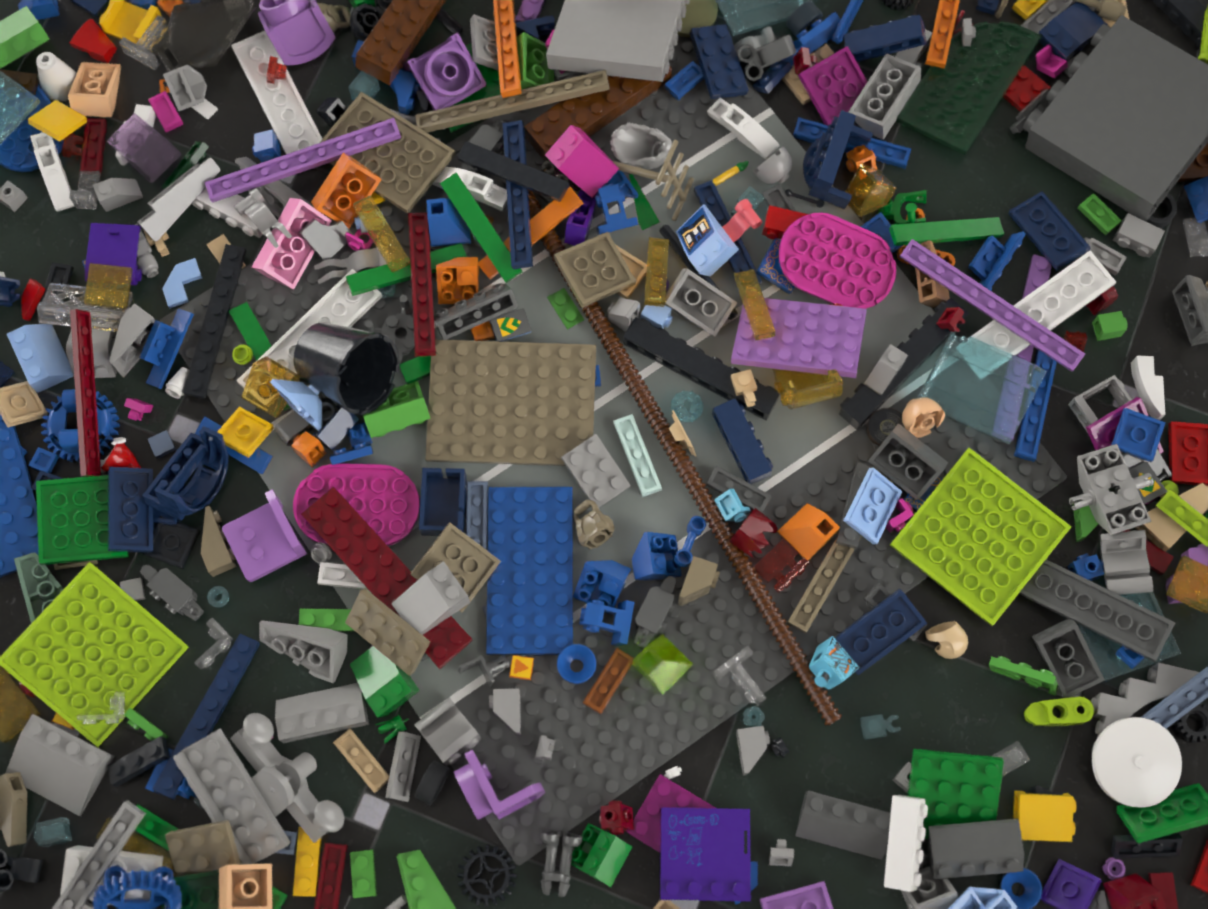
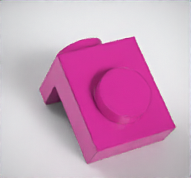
M1050 45L1044 47L1035 56L1037 70L1053 78L1057 77L1068 67L1066 60L1053 55L1052 46Z
M903 498L898 500L896 504L901 514L889 520L886 525L889 533L894 530L900 532L914 516L912 506L909 502H905Z

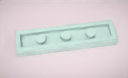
M633 414L614 420L613 424L642 497L662 491L661 484Z

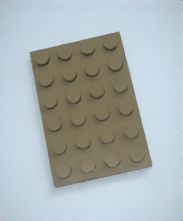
M361 92L320 143L394 118L401 135L400 139L350 155V157L363 164L382 179L374 191L376 194L408 214L456 155L455 150ZM338 160L330 162V164L335 166Z

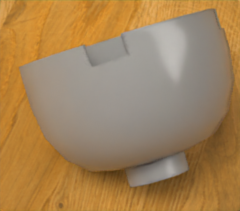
M783 146L754 169L753 172L764 183L774 184L779 181L781 184L790 177L788 173L792 169V158Z

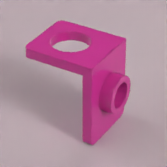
M357 230L355 235L346 232L345 237L348 246L354 251L370 249L377 235L373 232L361 233L360 230ZM362 234L369 236V241L365 244L363 240L359 239V236Z

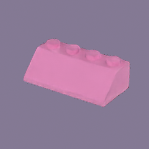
M290 198L278 222L284 225L292 237L289 239L277 228L273 229L271 233L279 246L275 248L267 238L252 268L264 276L294 290L315 252L300 235L299 231L312 219H316L323 225H330L332 220L303 200Z

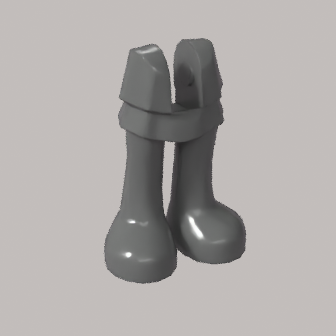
M554 830L540 831V840L546 844V860L544 872H542L543 879L541 880L543 894L550 895L551 881H559L558 897H565L570 887L572 853L574 848L581 844L582 836L563 832L560 868L555 870L561 832Z

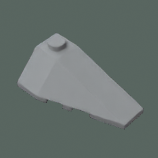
M261 621L259 623L260 641L279 654L285 653L293 659L294 664L297 666L301 664L309 669V674L331 683L336 681L347 654V634L328 628Z

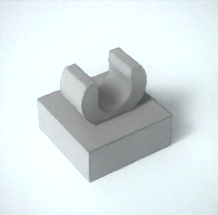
M777 839L776 848H771L769 865L792 866L794 849L786 848V840Z

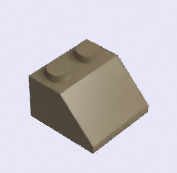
M693 556L679 596L678 605L683 606L708 594L710 587L715 589L720 574L719 571H716L718 564Z

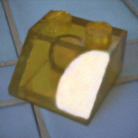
M860 164L845 191L852 195L848 205L858 216L862 217L887 205L896 187L880 170Z
M265 356L252 364L241 398L277 418L287 403L270 381L278 379L299 382L300 376Z

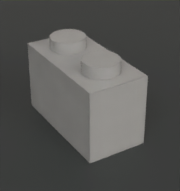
M1128 213L1122 220L1113 241L1117 242L1121 247L1136 251L1140 256L1150 257L1155 252L1165 231Z

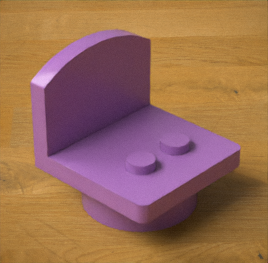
M261 0L259 3L261 11L258 13V16L285 65H298L315 59L326 51L335 39L333 31L315 0Z
M458 33L423 55L412 58L403 65L405 71H412L434 110L451 107L486 85L483 76L475 62H473Z
M273 489L265 493L269 503L222 527V531L237 562L249 582H253L307 554L303 545L297 539L282 509L283 505Z
M473 749L465 753L469 764L454 771L455 777L478 820L492 812L500 820L532 803L545 793L542 784L536 783L500 802L489 781L492 776L486 764L481 765Z

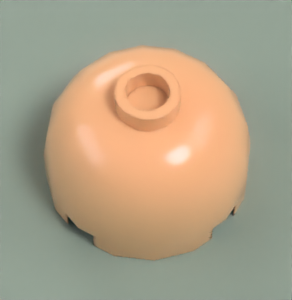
M927 397L910 400L902 413V423L905 429L917 438L930 434V429L934 426L938 428L945 418V412L936 401Z

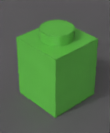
M1122 311L1100 314L1092 322L1097 341L1121 337L1128 326Z

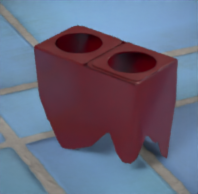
M754 508L729 542L753 558L750 551L762 553L760 549L769 545V542L764 538L763 532L777 533L778 528L772 520Z

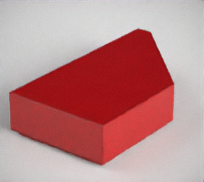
M34 279L29 280L21 296L22 319L26 321L31 320L46 290Z

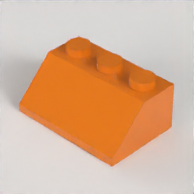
M343 152L311 203L317 211L336 222L339 220L343 221L348 229H350L355 221L354 218L358 217V213L361 212L382 179L363 164Z

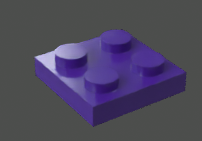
M1059 859L1042 890L1040 901L1056 909H1088L1102 881L1100 878Z

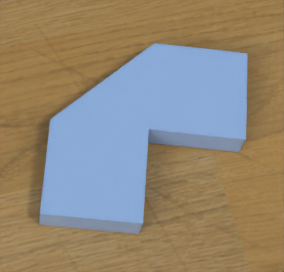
M195 258L176 264L162 289L169 308L189 302L184 284L202 278Z

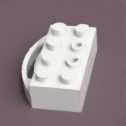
M76 845L66 849L60 895H62L93 847ZM120 851L110 867H122L126 873L131 872V870L150 872L158 867H162L163 856ZM104 876L89 897L90 900L93 901L95 891L99 890V885H103ZM150 890L126 891L124 899H150ZM86 902L82 909H93V905Z

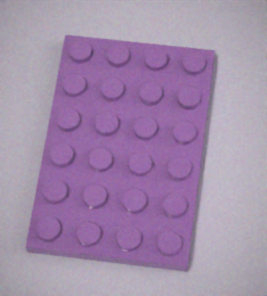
M745 296L731 364L856 378L867 309Z

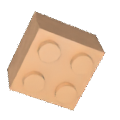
M272 864L226 865L219 868V909H272Z

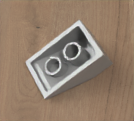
M685 268L682 269L661 301L664 305L672 308L674 312L714 337L737 304L735 300L691 270Z
M135 303L131 308L126 309L120 320L109 360L110 364L123 378L141 359L139 358L155 322L154 317Z
M443 561L425 573L398 597L392 605L404 621L423 635L469 604L470 600Z

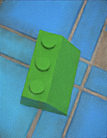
M27 6L0 21V69L50 40Z
M523 32L517 37L521 90L554 82V70L548 69L545 43Z
M418 381L393 388L391 394L381 406L363 415L371 438L382 437L388 432L400 431L409 425L422 424L426 420L431 419Z

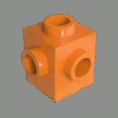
M865 145L857 146L846 153L848 170L850 172L853 171L860 179L878 171L875 154Z

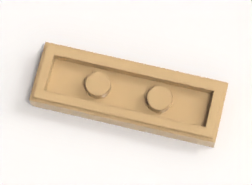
M351 728L333 742L374 793L388 783V773Z

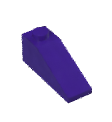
M580 190L578 197L584 204L570 214L566 224L564 243L572 246L586 241L597 206L595 197L591 198L583 190Z

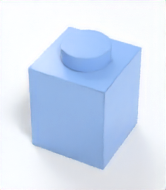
M650 298L640 315V319L648 320L657 329L668 328L673 319L671 316L672 308Z

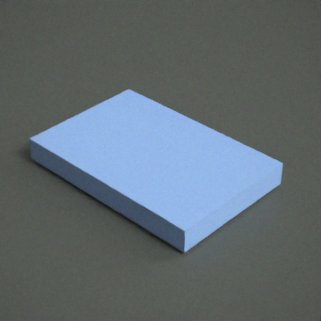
M869 468L844 522L871 544H878L902 491L875 468Z

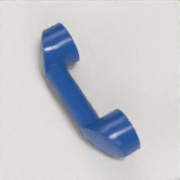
M694 516L687 525L688 536L683 548L678 550L674 556L675 563L681 567H688L693 559L690 550L695 538L700 536L706 528V521L700 516Z

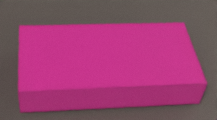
M166 91L148 99L166 133L183 125Z

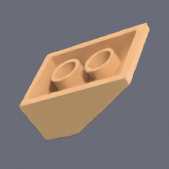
M81 62L68 94L71 109L84 116L112 117L116 106L121 70L120 64Z

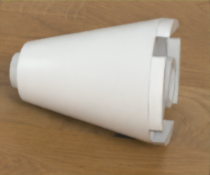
M41 53L36 60L41 89L50 100H57L59 102L69 100L68 94L76 77V71L53 53Z

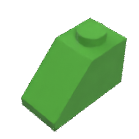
M1089 506L1074 511L1076 542H1081L1098 525Z

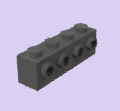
M498 283L492 286L491 290L478 292L471 299L460 300L451 308L438 310L434 315V322L443 340H447L518 308V304L512 289L506 283Z

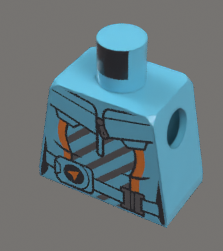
M832 636L817 646L809 668L816 676L814 679L816 685L830 690L846 680L859 669V666Z

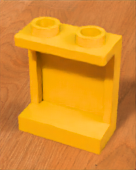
M1014 791L1013 819L1019 820L1022 840L1072 842V835H1075L1076 830L1075 823L1073 822V813L1076 812V801L1073 796L1068 793L1051 795L1027 794L1024 791Z

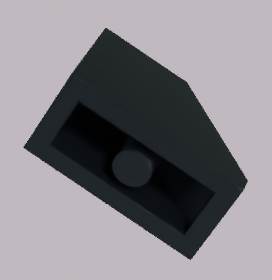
M327 97L316 110V113L330 127H333L348 108L339 98Z

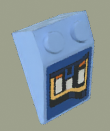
M704 204L676 231L688 259L698 273L711 277L739 250Z

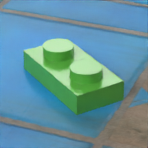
M1094 193L1078 207L1105 236L1122 221Z
M565 288L547 297L567 330L584 321L583 316Z
M129 708L124 714L130 719L127 723L136 730L142 728L146 731L144 736L150 741L160 736L166 739L169 737L135 710Z
M374 850L350 852L353 898L377 896Z

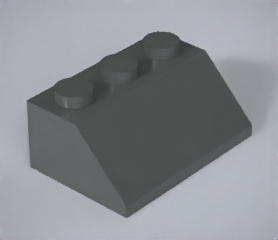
M1187 275L1172 293L1191 346L1208 343V289L1201 278Z
M899 423L868 460L869 463L917 501L948 464L945 459Z

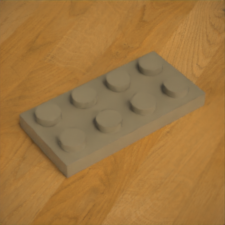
M367 589L359 592L345 622L409 676L415 672L430 643L427 638Z

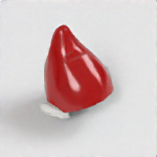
M123 437L114 438V441L111 443L115 445L104 460H100L102 474L108 472L109 467L141 468L134 454L124 444L126 438Z

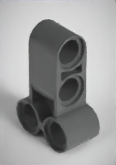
M790 34L756 49L751 45L744 44L739 46L736 52L738 59L747 63L743 71L744 76L753 81L761 78L763 74L762 68L797 53ZM744 48H748L751 51V55L747 59L741 56V51ZM752 66L758 69V74L755 77H751L748 73L749 68Z
M319 392L318 396L322 401V416L324 412L332 411L330 416L322 417V424L326 425L336 413V410L332 404L325 402L324 396ZM293 411L275 426L274 431L286 446H291L296 436L303 434L305 431L309 433L314 427L297 412Z

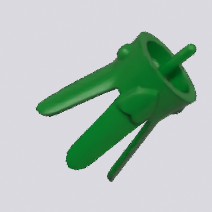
M397 715L392 720L375 724H384L378 728L379 734L393 730L385 737L384 744L396 736L398 732L407 730L404 722L408 721V718L403 721L400 715Z

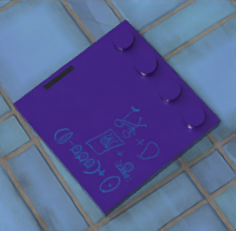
M661 807L660 900L751 901L750 809Z

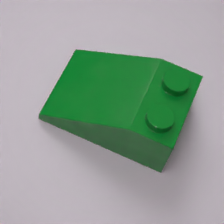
M374 646L350 664L366 701L377 717H387L420 691L408 674Z

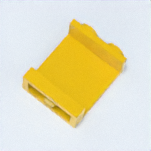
M110 0L107 10L100 17L99 24L104 33L145 49L163 17L158 7L152 5L148 10H145L124 0Z

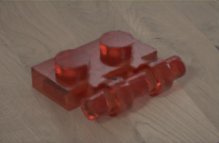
M783 538L754 567L755 571L767 583L775 578L778 583L773 587L777 592H781L784 588H788L791 585V581L797 575H801L805 571L804 568L809 565V562L805 558L796 562L794 558L799 552ZM788 565L791 570L786 575H783L780 571Z

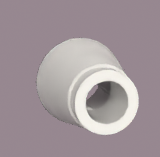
M181 367L166 384L165 392L177 399L184 396L183 392L190 370Z

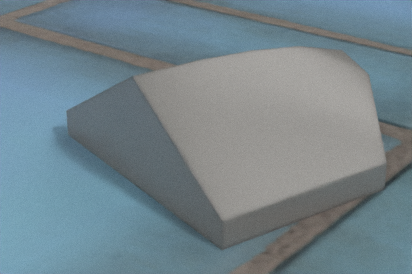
M189 65L163 74L179 111L204 102L207 85L203 76Z

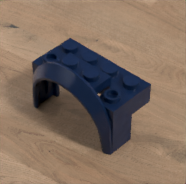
M841 110L838 117H833L826 134L823 133L820 138H816L808 148L803 160V175L806 184L810 188L808 195L845 209L852 195L831 186L837 174L846 144L866 146L871 140L873 133L854 126L856 115Z
M204 426L199 431L201 437L194 433L188 435L142 495L146 505L182 521L185 515H192L205 508L216 497L227 474L229 456L223 435ZM202 465H206L210 468L215 469V472L203 467ZM197 468V470H196L194 476L192 477V479L190 480V482L187 484V486H186L181 492H179V490L181 489V487L184 485V483L187 481V479L191 476V474H192V473L194 472V470Z

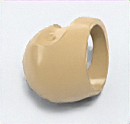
M956 621L938 624L925 632L927 640L940 643L934 650L943 658H958L967 649L968 636Z

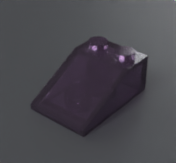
M135 113L107 140L151 184L182 154L164 136Z

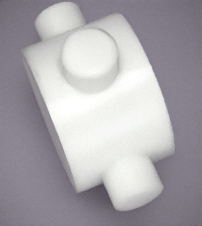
M678 766L666 770L664 776L668 779L675 778L681 775L682 769L678 768Z

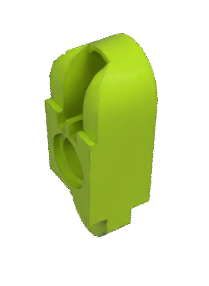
M1085 697L1031 703L1024 711L1025 719L1030 724H1033V726L1080 725L1088 722L1094 715L1093 704ZM1082 706L1084 708V713L1079 714L1077 712V707ZM1053 707L1060 711V718L1053 715Z

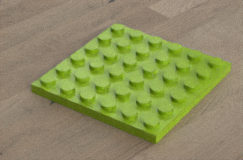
M969 447L892 541L890 546L990 626H993L1070 530L1071 526Z
M89 562L0 656V665L95 746L99 747L126 717L124 714L128 709H133L189 646Z

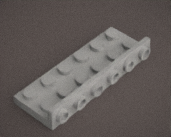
M221 728L186 747L173 757L177 767L188 781L190 788L193 789L198 797L201 806L211 818L212 823L230 821L241 862L239 865L254 864L291 843Z

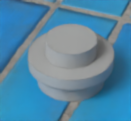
M318 542L312 547L311 557L317 563H324L331 559L332 552L326 544Z

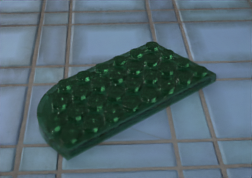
M1001 21L1000 23L990 24L981 22L972 25L975 26L976 35L975 38H972L971 46H963L962 34L959 31L951 38L945 67L931 66L897 116L896 122L966 155L1041 40L1042 35L1010 22Z

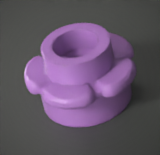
M1108 858L1106 864L1103 865V872L1111 880L1122 878L1125 874L1124 863L1120 859Z

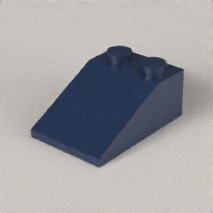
M1076 2L1039 31L1037 40L1044 47L1047 45L1052 46L1053 55L1069 61L1092 41L1098 29L1106 23L1087 5Z

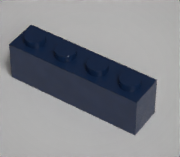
M911 15L905 19L892 20L886 24L873 25L867 29L854 30L844 34L845 47H849L856 62L927 45L925 26L920 15Z
M735 398L714 407L712 416L744 480L752 485L770 477L773 464L769 457H765L763 444L754 435L753 424L751 421L747 422L744 416L746 414L745 409L741 403L738 404Z

